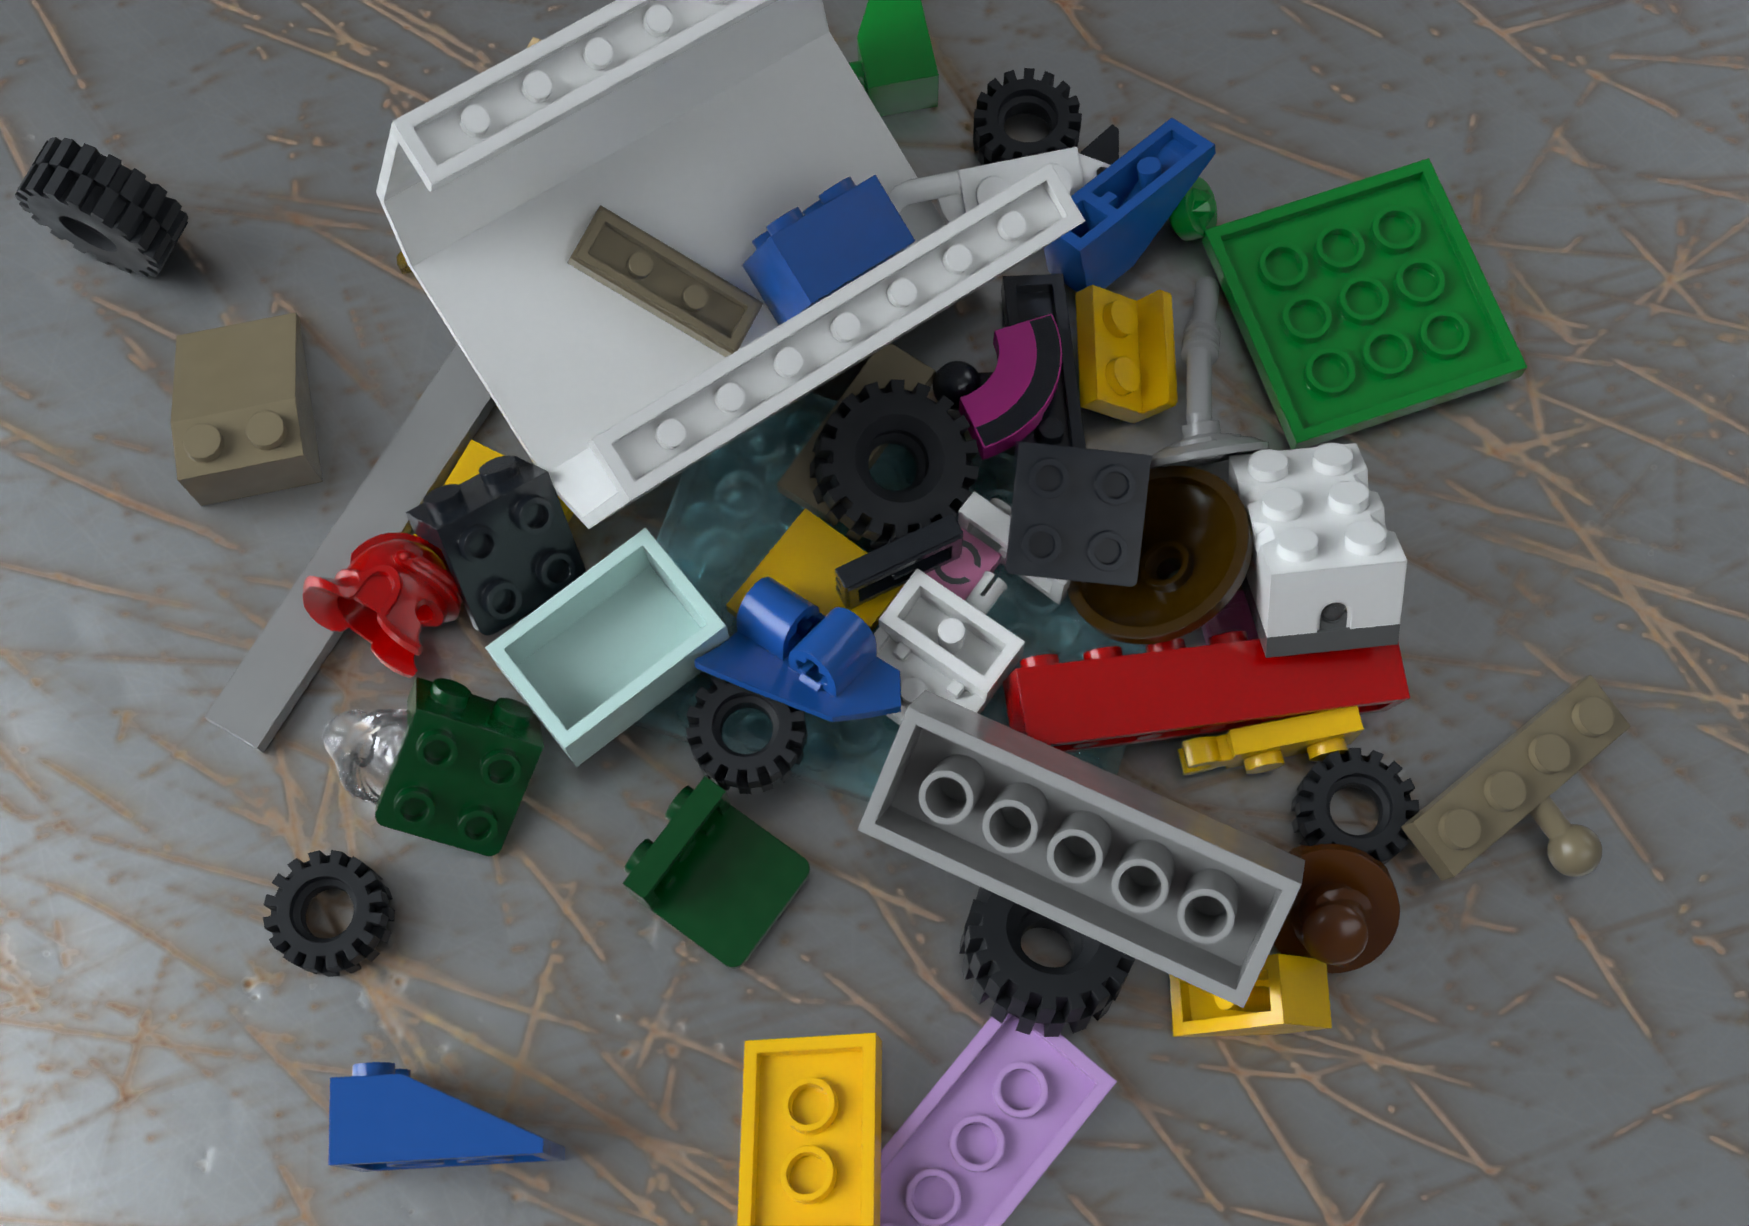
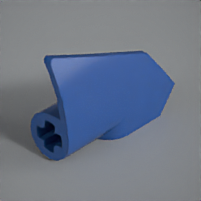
M768 576L756 582L741 602L737 613V632L720 646L694 660L695 667L698 670L830 722L865 719L901 712L900 671L877 657L875 636L863 619L854 612L841 607L833 608L825 616L820 613L819 607Z

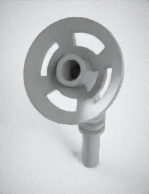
M1202 277L1196 282L1192 318L1186 324L1183 332L1181 356L1187 364V425L1181 426L1183 439L1153 454L1150 469L1165 466H1198L1226 461L1232 455L1251 454L1259 450L1270 449L1269 442L1256 437L1221 433L1219 420H1212V365L1218 359L1221 338L1220 327L1216 323L1220 285L1213 277Z

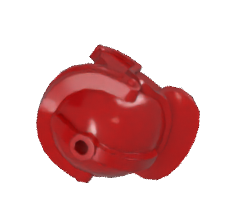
M401 532L380 534L359 545L351 553L350 565L346 569L340 570L336 574L335 579L308 576L303 585V604L311 618L330 631L343 632L350 628L371 643L372 653L383 665L393 672L410 679L418 671L414 663L415 654L419 656L423 652V646L419 641L422 627H437L442 625L443 622L456 620L461 610L460 604L462 603V598L442 551L419 536Z

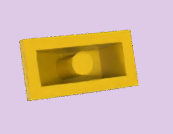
M1285 954L1268 955L1244 1008L1169 974L1173 1037L1278 1035L1332 1028L1327 964L1315 958Z

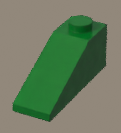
M868 0L857 35L858 61L848 63L878 113L883 117L937 107L939 74L921 0Z

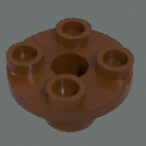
M1342 844L1301 845L1291 849L1288 853L1305 860L1302 885L1274 942V946L1281 954L1315 958L1322 963H1326L1327 973L1331 974L1353 971L1374 961L1392 942L1400 919L1398 894L1387 867L1364 851Z

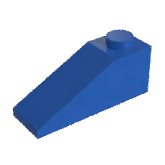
M1170 118L1071 196L1085 222L1044 247L1048 272L1051 274H1063L1064 283L1076 292L1092 284L1104 289L1133 267L1216 154L1215 144L1176 119Z

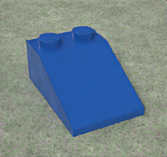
M369 1062L353 1064L352 1076L330 1078L328 1165L360 1172L565 1161L564 1146L433 1086L411 1078V1070L395 1069V1063Z

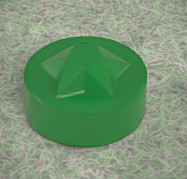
M1201 177L1197 178L1169 217L1173 230L1185 241L1204 238V231L1217 225L1216 200L1211 187Z

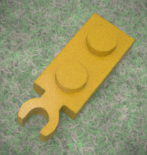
M1358 706L1231 729L1225 735L1205 736L1182 741L1183 748L1177 751L1183 775L1197 774L1225 766L1226 769L1245 766L1247 774H1257L1284 766V757L1308 753L1310 761H1323L1328 754L1338 750L1340 755L1345 754L1348 751L1347 745L1352 744L1364 728Z

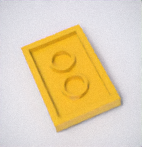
M877 1033L745 1041L737 1226H880L882 1040Z

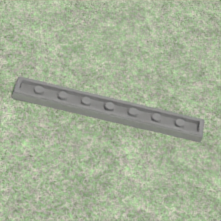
M458 343L204 716L214 725L264 753L344 633V631H330L310 617L303 604V585L305 579L308 576L335 579L336 574L340 570L346 569L350 565L351 553L359 545L374 536L399 532L410 534L413 528L406 512L423 504V499L429 492L441 487L469 442L473 439L496 404Z

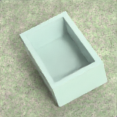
M644 528L485 648L501 672L574 765L578 767L702 672L695 667V658L703 656L729 639V634L724 622L650 532Z

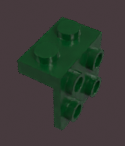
M416 677L407 699V728L375 807L377 823L383 827L484 856L498 854L503 847L544 748L540 720L530 707L520 701L510 698H498L496 701L471 694V691L466 686L450 679L437 678L432 682Z
M704 776L695 789L687 785L673 799L665 813V818L670 822L657 839L653 842L647 838L634 850L624 867V871L629 875L622 884L635 900L727 968L738 969L746 963L810 876V865L804 857L733 807L727 792Z

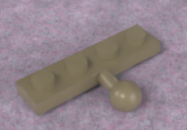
M1592 675L1581 678L1420 810L1401 828L1441 881L1459 874L1525 816L1530 814L1549 838L1547 854L1552 866L1566 876H1585L1594 871L1601 861L1602 845L1600 839L1588 827L1571 824L1550 795L1631 726Z

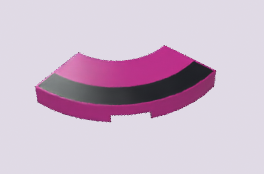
M1052 314L995 330L993 345L997 355V365L993 374L980 388L966 396L960 397L959 412L961 416L964 414L970 424L968 431L972 439H976L978 452L982 460L996 456L1013 447L1015 441L1023 440L1040 423L1044 412L1052 401L1057 390L1062 363L1061 338Z

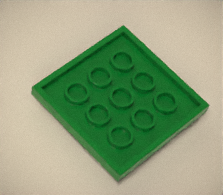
M1429 158L1204 231L1205 237L1202 238V243L1291 449L1308 448L1519 378L1527 369L1523 356Z

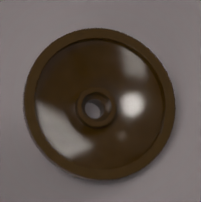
M1165 466L1150 469L1136 585L1129 587L1070 580L1067 592L1073 606L1093 629L1118 642L1139 645L1156 644L1191 633L1214 618L1229 603L1246 576L1253 552V534L1248 512L1232 487L1208 471L1188 466ZM1179 570L1173 577L1167 579L1171 573Z

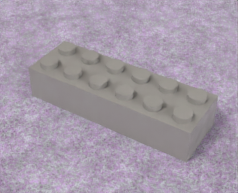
M927 690L908 706L858 827V831L1244 1008L1302 885L1305 865L1304 859Z

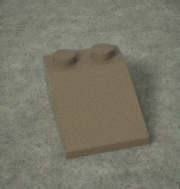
M297 312L177 335L170 421L178 482L200 506L323 482L300 317Z

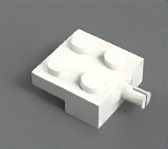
M918 568L915 570L879 618V628L874 633L877 644V657L900 671L901 712L887 714V717L901 725L908 706L925 690L981 714L1003 684L1002 682L1008 677L1023 656L1025 641L986 615L1003 591L1008 588L1001 578L998 577L994 582L995 574L985 571L983 577L966 600H963Z

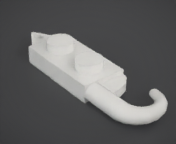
M1077 147L910 179L895 186L888 196L899 214L908 205L937 199L941 213L947 222L950 223L1050 162L1070 196L1094 179L1100 167L1105 170L1110 164L1078 153ZM915 240V242L912 243L910 246L914 245L920 240Z

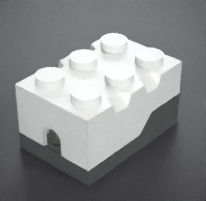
M1325 443L1311 448L1281 451L1264 449L1251 454L1229 456L1228 485L1232 487L1243 502L1248 512L1253 535L1252 557L1241 585L1265 657L1397 645L1407 559L1396 533L1388 531L1385 527L1383 503L1378 492L1369 490L1368 469L1357 444Z

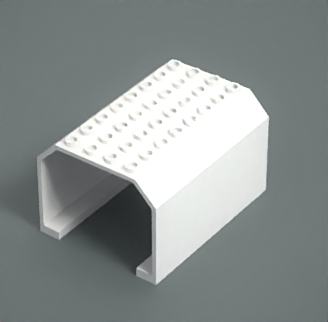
M615 0L393 120L376 190L401 251L413 274L533 464L548 471L559 498L588 529L977 291L1085 222L1051 162L947 225L932 201L908 205L902 210L900 216L913 238L920 241L781 325H778L742 266L756 251L752 241L767 231L766 226L796 207H799L803 213L806 208L820 200L818 196L847 177H851L855 185H858L876 175L887 195L895 186L907 180L918 178L829 32L822 0ZM600 205L764 303L738 351L728 357H724L567 263Z

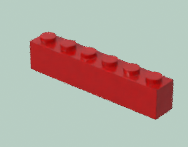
M1231 631L1217 634L1208 638L1209 645L1187 648L1184 639L1176 638L1167 642L1146 645V653L1123 655L1122 647L1120 646L1101 647L1084 652V660L1065 663L1059 662L1057 654L1031 656L1020 660V668H1016L1002 682L1010 728L1065 753L1227 732L1231 729L1358 706L1360 714L1382 712L1410 699L1399 641L1397 645L1266 658L1260 639L1248 640L1246 631Z

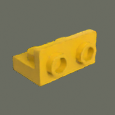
M1093 284L1076 292L1080 406L1132 424L1176 406L1178 393L1171 293L1159 289L1141 299L1134 300Z

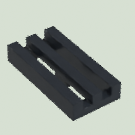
M952 513L836 568V591L845 608L853 609L905 584L917 568L926 574L960 558L963 531L954 514Z

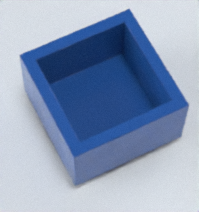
M876 175L858 185H855L851 177L843 179L818 196L820 200L806 208L803 213L799 207L790 210L766 226L767 231L752 241L756 251L742 266L778 325H781L899 254L915 242V239Z

